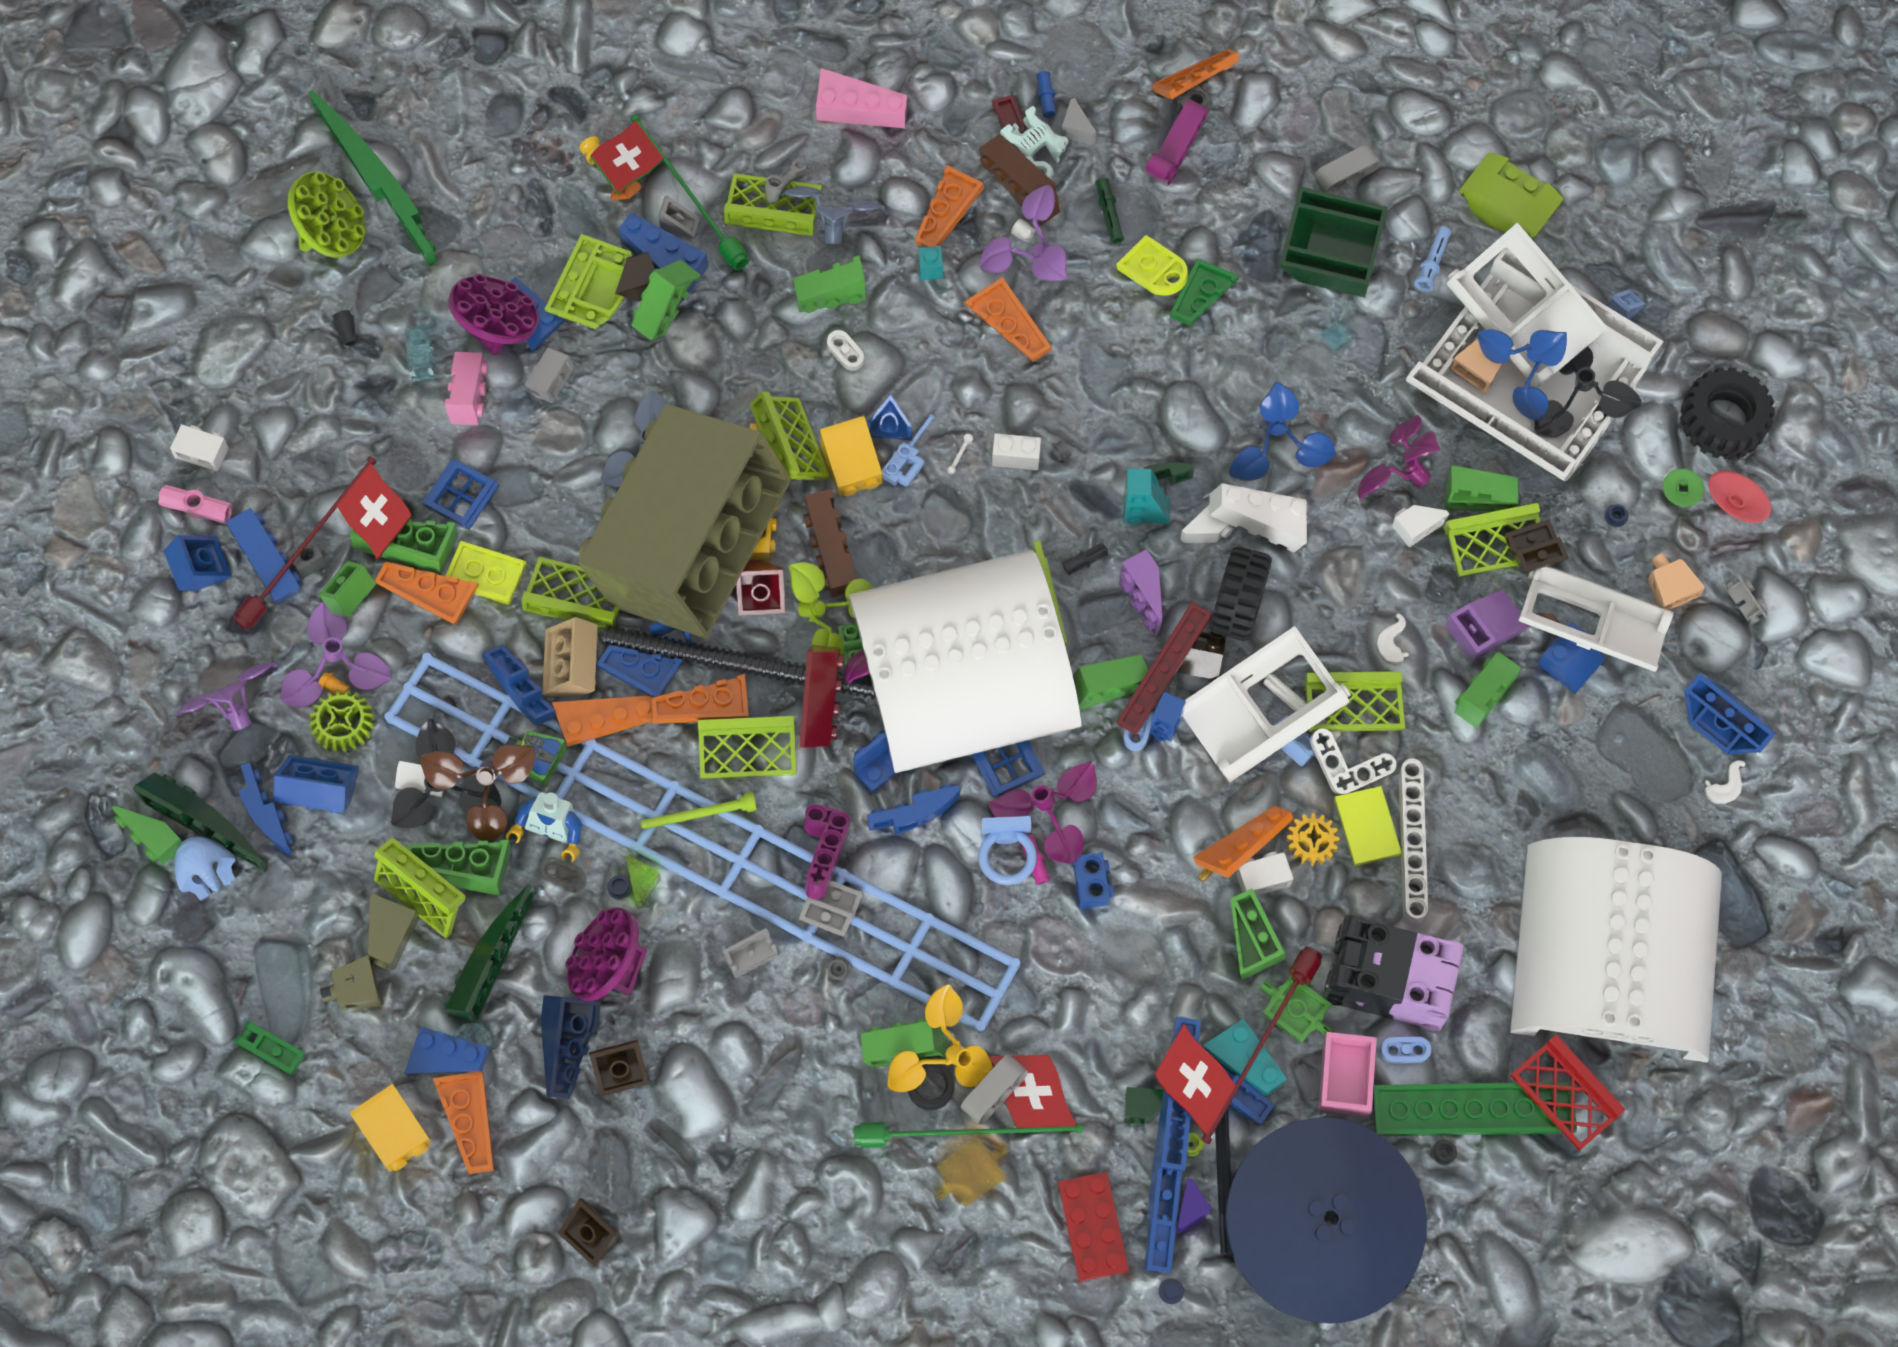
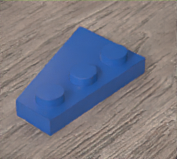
M420 1026L404 1074L482 1072L490 1047Z

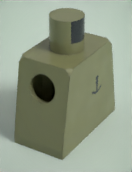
M369 956L362 957L331 972L333 985L320 988L323 1002L337 999L341 1010L382 1006L373 963Z

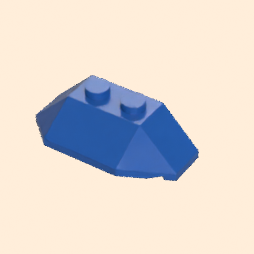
M1699 673L1684 691L1689 724L1726 754L1760 753L1776 735V732L1758 713L1723 685L1702 673Z

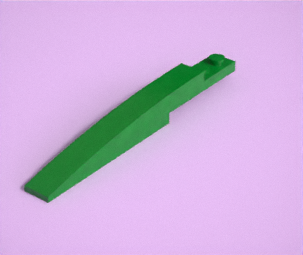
M313 90L309 91L313 106L376 202L385 198L428 265L436 262L434 252L437 249L431 239L426 240L424 237L426 233L421 225L422 220L419 211L406 192L352 127Z

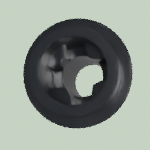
M349 310L335 313L332 316V324L342 338L344 345L351 346L356 344L358 340L356 337L354 315Z

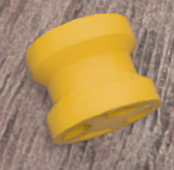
M597 136L585 139L579 147L581 153L586 155V160L589 164H595L590 156L601 144Z

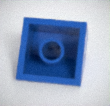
M178 535L163 550L178 590L198 591L232 577L217 536Z
M1571 622V623L1568 625V627H1571V628H1574V629H1576V630H1579V631H1582V632L1586 633V632H1585L1584 630H1582L1579 626H1577L1574 622ZM1558 636L1543 653L1538 665L1576 694L1605 659L1600 651L1592 648L1588 650L1577 646L1576 642Z

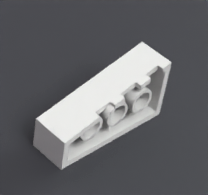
M1223 483L1210 493V516L1235 527L1241 526L1247 529L1248 533L1255 536L1259 534L1268 538V542L1275 545L1279 543L1293 553L1307 543V505L1305 499Z

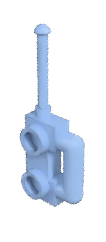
M933 414L928 415V419L911 441L898 445V450L893 452L892 458L882 469V478L894 486L898 483L903 486H909L925 464L924 459L918 456L919 451L913 447L930 422L934 420ZM908 462L910 464L913 463L911 468L904 476L901 472L902 469Z

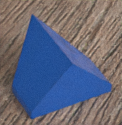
M890 394L867 421L871 438L912 440V425Z

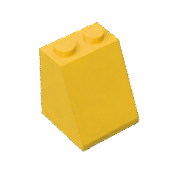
M864 416L820 429V450L838 497L852 496L857 491L863 489L871 490L882 484V471Z
M393 1084L349 1112L389 1172L400 1170L408 1163L407 1160L414 1155L418 1157L424 1154L429 1149L428 1146L432 1144Z

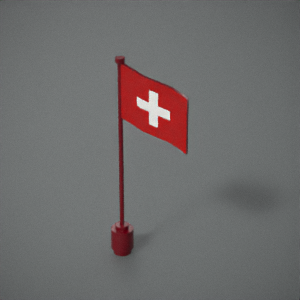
M369 456L367 458L368 462L261 596H247L234 613L235 616L232 620L246 631L250 627L254 628L267 611L265 607L267 603L264 601V598L336 508L339 509L349 526L370 546L376 559L378 560L411 519L412 515L403 500L382 480L374 468L377 461L373 457Z
M1305 947L1304 950L1298 953L1289 969L1291 979L1294 982L1236 1084L1220 1063L1196 1042L1185 1024L1181 1027L1154 1075L1165 1092L1192 1117L1204 1134L1201 1138L1204 1143H1211V1136L1298 984H1310L1322 964V954L1314 948Z

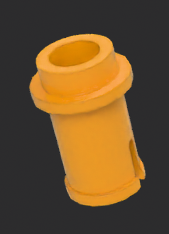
M325 672L319 680L323 690L328 689L335 695L337 689L341 690V695H344L347 689L351 690L350 686L335 678L333 673Z

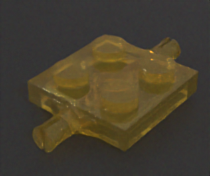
M977 1136L940 1162L936 1167L943 1175L945 1185L933 1192L935 1196L939 1195L937 1197L938 1201L952 1193L959 1198L966 1208L1003 1182L1007 1177L1000 1169L997 1160L1009 1153L1007 1148L1003 1150L1006 1147L1003 1143L991 1152Z

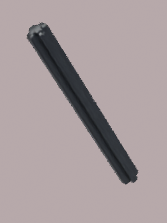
M1227 1108L1215 1129L1221 1255H1232L1225 1227V1206L1231 1184L1229 1116Z

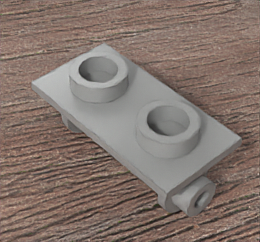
M1738 575L1737 577L1740 580L1738 583L1732 581L1726 585L1728 588L1727 592L1736 605L1745 600L1746 603L1739 607L1747 622H1751L1752 625L1760 621L1759 616L1762 614L1767 618L1764 611L1768 608L1761 598L1757 600L1754 598L1751 592L1755 589L1747 578L1742 580Z

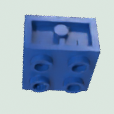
M883 730L873 737V742L868 746L863 745L857 749L853 757L854 774L872 794L898 774L894 773L888 740Z

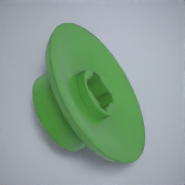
M1673 470L1667 474L1663 481L1664 494L1675 505L1690 507L1700 502L1704 496V483L1700 476L1691 470ZM1679 488L1686 489V492H1680Z

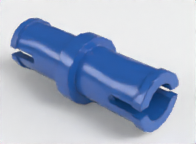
M1042 71L1036 74L1039 88L1037 95L1038 99L1041 100L1043 117L1049 118L1057 114L1054 103L1055 90L1052 89L1050 72Z

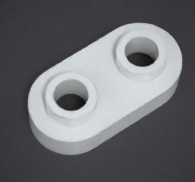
M835 330L828 335L827 347L845 369L856 371L863 366L864 354L846 332ZM839 342L842 343V346L838 347L835 344ZM850 359H856V360H857V361L854 362V363L849 362Z

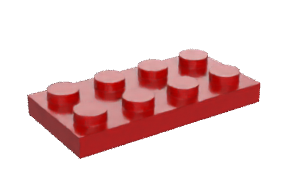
M1102 1172L1058 1181L1057 1184L1078 1282L1128 1273L1129 1269L1108 1173Z

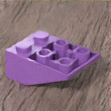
M1146 549L1122 562L1119 585L1125 594L1128 593L1132 599L1131 604L1137 613L1140 612L1144 617L1143 622L1148 631H1153L1157 637L1160 634L1163 618L1159 567Z
M1504 590L1465 605L1450 614L1445 625L1472 663L1531 627L1518 621L1521 613Z

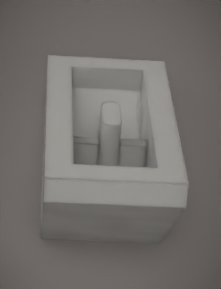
M1073 98L1070 100L1062 124L1061 136H1066L1069 140L1093 145L1096 140V131L1076 99Z
M668 195L664 196L658 214L660 228L671 234L694 238L700 218Z

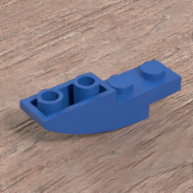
M250 762L241 765L247 787L238 791L249 815L270 842L286 854L292 853L290 844H293V840L289 830H284L282 823L286 822L282 808L277 809L273 802H269L266 791H261L259 783H262L263 780L259 770H254Z
M947 784L934 791L929 789L920 790L915 795H912V805L903 803L896 805L894 809L873 810L871 814H867L869 831L893 826L896 835L918 828L934 820L949 809L960 798V786Z

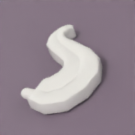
M1399 613L1395 617L1398 622L1384 629L1378 635L1376 644L1378 653L1386 663L1395 665L1402 662L1404 657L1409 656L1408 652L1402 653L1401 649L1393 641L1406 627L1405 618Z
M1736 760L1729 765L1728 783L1725 785H1711L1706 780V788L1704 789L1706 798L1714 804H1726L1734 801L1741 793L1742 782L1739 767H1744L1745 762Z

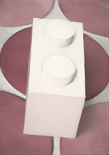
M181 424L170 449L176 459L218 472L229 447L224 437L216 432H211L210 434L197 426L190 425L188 427Z
M995 433L992 466L1038 470L1041 438Z
M1270 852L1258 860L1250 858L1236 871L1242 893L1253 888L1256 896L1290 887L1293 882V876L1284 852L1280 854Z

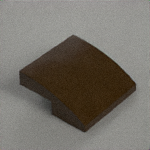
M1550 519L1508 532L1504 536L1517 564L1524 574L1569 559L1561 538H1557Z

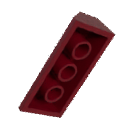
M811 645L807 652L799 747L830 746L832 739H837L838 725H834V716H839L840 702H836V692H841L842 678H838V669H843L844 654H840L839 647Z

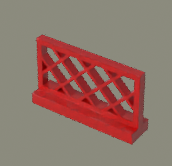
M1557 1034L1510 1075L1578 1151L1583 1149L1626 1110ZM1547 1052L1553 1058V1068L1539 1066L1540 1056L1543 1053ZM1536 1060L1535 1066H1529ZM1524 1070H1535V1083H1526L1519 1074ZM1539 1071L1553 1072V1085L1539 1084ZM1557 1073H1566L1570 1077V1086L1557 1085ZM1539 1088L1553 1089L1552 1102H1545L1539 1098ZM1557 1090L1570 1091V1104L1556 1103ZM1574 1091L1584 1092L1588 1096V1105L1574 1104ZM1556 1107L1570 1108V1121L1560 1120L1556 1116ZM1574 1109L1588 1110L1587 1123L1574 1122ZM1592 1110L1601 1111L1608 1119L1603 1124L1591 1123ZM1574 1126L1587 1127V1138L1582 1142L1573 1135ZM1591 1128H1597L1593 1133H1591Z

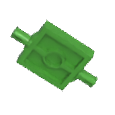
M1291 976L1285 984L1278 988L1267 980L1260 986V989L1272 996L1270 1003L1262 1013L1270 1021H1272L1294 982ZM1298 984L1275 1025L1301 1044L1315 1030H1318L1325 1036L1326 1032L1334 1031V1029L1322 1022L1325 1013L1332 1004L1306 984Z

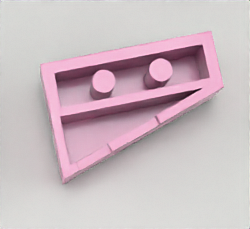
M455 352L451 369L452 383L448 384V391H451L450 399H445V407L451 424L479 425V417L484 415V404L481 403L482 396L486 395V382L483 381L484 375H488L489 366L488 362L484 360L483 353Z

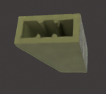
M371 893L369 897L368 956L375 967L381 970H386L387 968L395 970L420 917L415 910Z

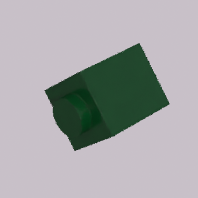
M1127 1087L1125 1092L1124 1122H1129L1130 1126L1143 1127L1144 1124H1149L1160 1114L1164 1089Z

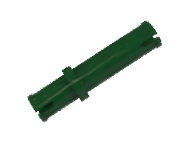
M1100 178L1095 181L1099 195L1098 204L1103 210L1110 243L1118 244L1124 241V236L1115 207L1116 198L1112 195L1109 179Z

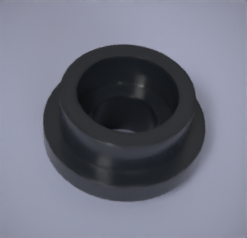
M1440 1140L1433 1145L1431 1154L1434 1161L1438 1164L1449 1165L1456 1159L1457 1149L1452 1142ZM1445 1149L1448 1152V1156L1442 1157L1439 1151Z

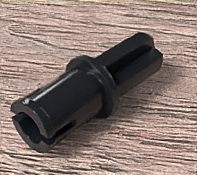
M1100 543L1084 552L1081 550L1077 556L1062 562V566L1069 576L1086 566L1089 568L1091 563L1107 556L1108 550L1103 543Z

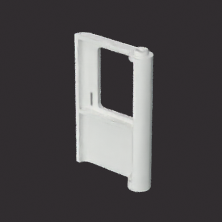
M1550 566L1529 573L1528 578L1532 581L1518 620L1519 622L1576 642L1577 646L1588 650L1592 648L1656 672L1665 634L1674 612ZM1543 593L1597 613L1600 619L1595 635L1584 633L1534 614L1532 609L1537 594Z
M1294 626L1185 700L1186 705L1183 718L1230 783L1349 703L1348 697L1351 695L1343 683L1339 686L1333 680ZM1302 655L1322 681L1326 691L1277 725H1271L1248 694V689L1296 656Z

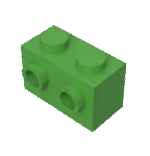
M347 561L318 595L332 614L348 618L363 599L369 595L376 583L364 565Z

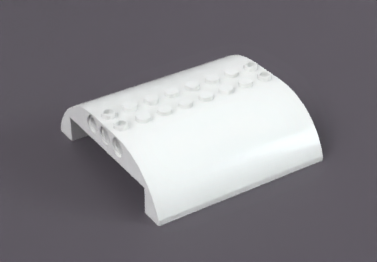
M1504 248L1493 262L1490 274L1480 286L1511 323L1517 322L1546 296V291L1509 248ZM1572 285L1608 327L1597 339L1588 345L1594 356L1590 368L1595 372V381L1599 383L1600 390L1603 392L1604 385L1608 381L1613 380L1621 381L1634 390L1663 341ZM1464 307L1423 363L1419 361L1406 378V382L1564 482L1567 481L1614 419L1604 414L1600 409L1599 401L1602 396L1597 394L1595 388L1587 392L1579 390L1570 407L1566 410L1574 417L1570 430L1556 437H1545L1537 434L1534 431V420L1523 416L1513 403L1514 389L1516 387L1525 388L1527 378L1510 358L1506 363H1503L1486 394L1450 370L1454 358L1477 340L1478 332L1484 329L1470 311ZM1558 371L1538 388L1546 394L1548 400L1558 401L1564 407L1575 388V372L1570 375H1563Z
M1034 550L848 594L888 740L894 773L1081 727L1078 699L1066 647L1048 584Z
M1562 837L1545 839L1529 844L1526 853L1510 1033L1535 1037L1540 1029L1682 1050L1683 1059L1708 1062L1722 879L1720 869L1710 861L1684 851L1612 839Z

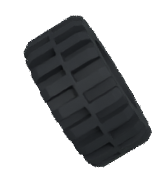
M1723 367L1716 368L1714 372L1707 371L1702 377H1698L1692 387H1690L1680 411L1682 413L1680 417L1681 425H1685L1683 432L1686 437H1691L1689 442L1694 447L1698 445L1702 453L1706 454V452L1712 454V457L1718 459L1720 456H1724V459H1733L1735 455L1737 458L1746 456L1747 452L1752 453L1756 450L1771 428L1775 415V408L1772 407L1774 400L1771 395H1767L1769 392L1765 384L1761 385L1759 383L1760 379L1756 376H1749V372L1745 370L1739 372L1736 371L1737 368L1729 367L1728 370H1724ZM1715 400H1726L1736 404L1744 412L1747 424L1730 427L1719 423L1710 414L1708 403Z
M1241 546L1232 548L1212 616L1210 629L1213 633L1241 641L1250 639L1272 563V557L1269 554Z

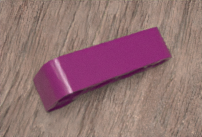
M1191 99L1186 101L1158 154L1154 153L1146 165L1145 171L1149 177L1167 186L1171 183L1204 124L1209 108Z
M819 804L808 806L804 819V830L806 833L820 838L807 872L805 886L806 895L816 900L823 898L828 891L848 838L850 817L847 813Z

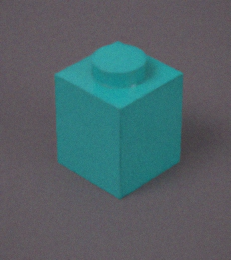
M941 246L918 248L920 281L943 279Z

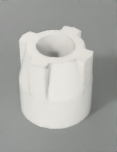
M1020 218L1014 224L1011 234L1025 242H1029L1036 229Z

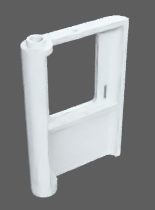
M1518 223L1461 271L1456 269L1447 277L1449 280L1447 286L1484 329L1502 331L1513 340L1512 350L1521 348L1527 343L1530 344L1531 335L1538 330L1567 332V346L1562 361L1556 366H1547L1543 363L1539 365L1531 381V384L1537 388L1550 379L1608 328ZM1504 248H1509L1546 291L1545 298L1515 323L1509 321L1474 280L1475 273ZM1526 350L1515 355L1510 354L1511 361L1528 379L1536 362L1528 359Z

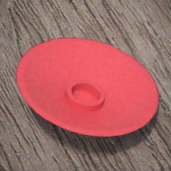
M1718 471L1710 477L1708 486L1711 496L1729 515L1749 523H1759L1769 518L1771 514L1770 501L1765 492L1754 481L1733 471Z

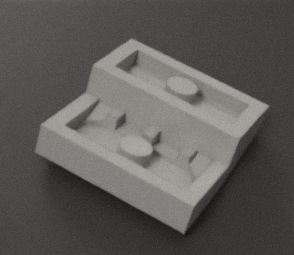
M831 881L828 891L823 898L816 900L807 897L799 920L845 937L864 894Z

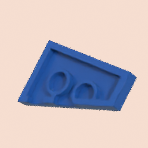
M515 277L510 282L517 284L518 289L534 300V305L539 315L538 326L534 334L526 340L533 352L564 323V318L545 312L544 309L547 303Z
M609 645L598 661L597 667L653 698L664 693L683 664V659H670L658 654L650 655L633 649Z

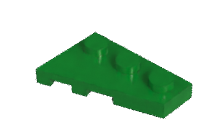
M1197 258L1188 276L1187 283L1182 288L1170 313V318L1191 326L1238 280L1239 275Z

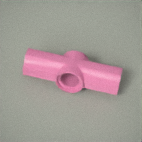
M165 485L159 493L158 503L161 506L189 513L193 518L203 517L226 524V521L230 520L233 505L231 503L204 496L198 490L187 491ZM200 502L199 505L191 507L193 503Z

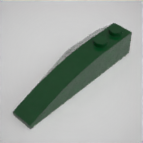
M157 773L151 774L133 787L135 793L146 806L196 834L216 841L232 854L265 872L267 870L264 861L247 839L216 809L197 797L196 791L186 785L182 788L175 784L176 780L167 774L160 776Z
M528 884L504 908L477 943L463 971H458L453 993H448L444 1003L448 1015L476 1026L536 894L532 885Z

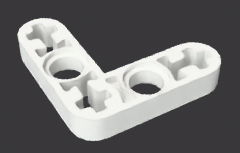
M1318 729L1310 737L1311 747L1328 784L1337 795L1352 792L1390 775L1396 769L1395 758L1386 753L1348 769L1330 731ZM1318 734L1321 737L1326 736L1327 741L1324 742L1326 749L1332 747L1333 751H1328L1324 755L1321 754V751H1324L1325 748L1322 743L1318 744L1316 742L1319 738ZM1332 755L1337 758L1338 765L1336 768L1332 769L1326 765L1327 756ZM1381 759L1384 762L1389 761L1388 771L1382 768L1375 772L1373 767L1381 764ZM1359 768L1368 770L1369 778L1367 781H1361L1358 778L1357 771ZM1352 776L1354 782L1345 785V790L1342 787H1337L1338 778L1344 781Z

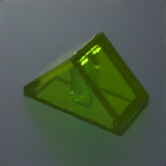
M629 855L625 856L636 906L637 909L643 908L661 881L658 871Z

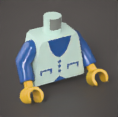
M540 792L536 799L531 798L521 805L514 821L516 824L506 834L507 840L511 833H514L518 837L517 844L524 834L522 827H525L526 830L566 844L569 843V846L561 854L562 860H565L569 853L572 856L571 862L579 857L580 851L576 844H579L582 822L574 813L573 806L569 801L558 798L552 792L547 794Z

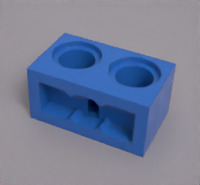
M1164 692L1153 714L1149 733L1153 734L1160 741L1167 740L1172 742L1183 718L1186 701Z
M1103 852L1080 855L1073 863L1080 909L1109 906L1110 898L1114 897L1112 883H1107L1106 874H1110L1108 860H1104ZM1088 865H1094L1098 868V871L1090 873L1085 868ZM1098 888L1102 894L1093 896L1089 893V890Z

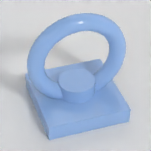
M1031 816L982 818L981 841L983 842L979 848L978 860L983 873L993 882L1002 885H1014L1024 881L1033 872L1037 861V853L1033 842L1027 836L1031 833ZM1019 841L1027 853V861L1024 868L1014 875H1002L994 871L988 861V852L993 843L1013 844Z

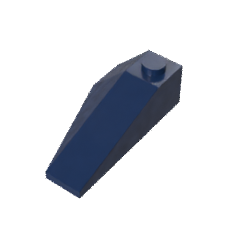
M543 996L541 1031L547 1097L570 1099L580 1074L579 1066L583 1055H587L589 1051L587 1045L590 1037L596 1033L598 1028L601 1001H584L578 998Z

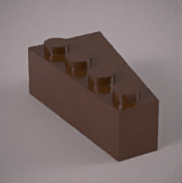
M1001 134L979 148L981 165L992 173L1021 207L1025 198L1032 191L1045 185H1050L1053 188L1055 194L1053 212L1048 219L1044 221L1037 220L1039 227L1060 213L1055 183Z
M832 489L805 496L806 514L803 515L806 528H811L813 534L809 535L812 549L817 548L819 554L815 556L817 566L823 569L825 574L824 589L825 591H830L831 597L845 594L847 585L852 580L857 579L850 551L847 552L848 545L845 532L840 529L842 526L838 508L834 509V493Z

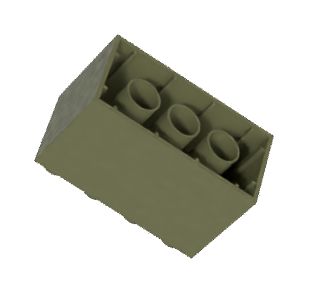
M665 404L658 419H652L648 423L644 436L645 442L637 457L631 458L626 463L623 470V482L616 495L605 501L601 510V522L592 537L586 538L581 544L578 564L613 608L616 606L621 611L654 622H660L663 625L707 639L788 488L791 478L760 431Z

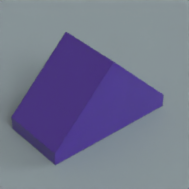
M1187 1178L1176 1228L1178 1233L1185 1231L1207 1217L1212 1211L1211 1206L1193 1179Z

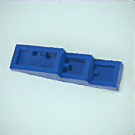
M500 645L482 653L485 662L508 696L535 726L556 718V710L542 698V689L529 678V670L506 647Z
M1223 1067V1069L1226 1071V1073L1229 1075L1232 1081L1236 1084L1240 1076H1238L1237 1074L1233 1075L1231 1072H1229L1226 1068ZM1243 1080L1230 1106L1258 1125H1261L1274 1107V1104Z

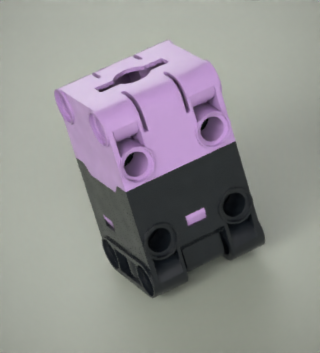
M1346 915L1339 925L1334 953L1338 956L1336 964L1329 970L1323 998L1335 1006H1343L1417 1025L1431 1031H1440L1449 1018L1464 945L1456 941L1443 940L1369 921L1358 916Z

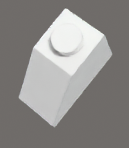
M1208 505L1182 530L1180 540L1183 543H1217L1222 537L1224 539L1227 538L1234 528L1232 525L1210 516Z
M1413 505L1408 509L1403 508L1395 514L1392 527L1407 546L1411 547L1446 524L1449 513L1447 510Z

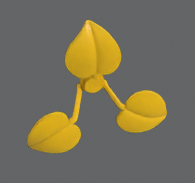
M947 984L937 989L931 995L925 1007V1018L928 1025L932 1028L941 1026L942 1032L953 1043L946 1050V1059H922L919 1061L917 1054L912 1051L898 1053L891 1061L887 1085L890 1090L906 1092L917 1088L926 1077V1072L921 1066L923 1064L955 1065L956 1079L965 1087H976L993 1069L992 1062L984 1049L976 1045H970L966 1048L960 1046V1041H957L947 1030L946 1026L956 1025L963 1014L962 1001L951 985Z

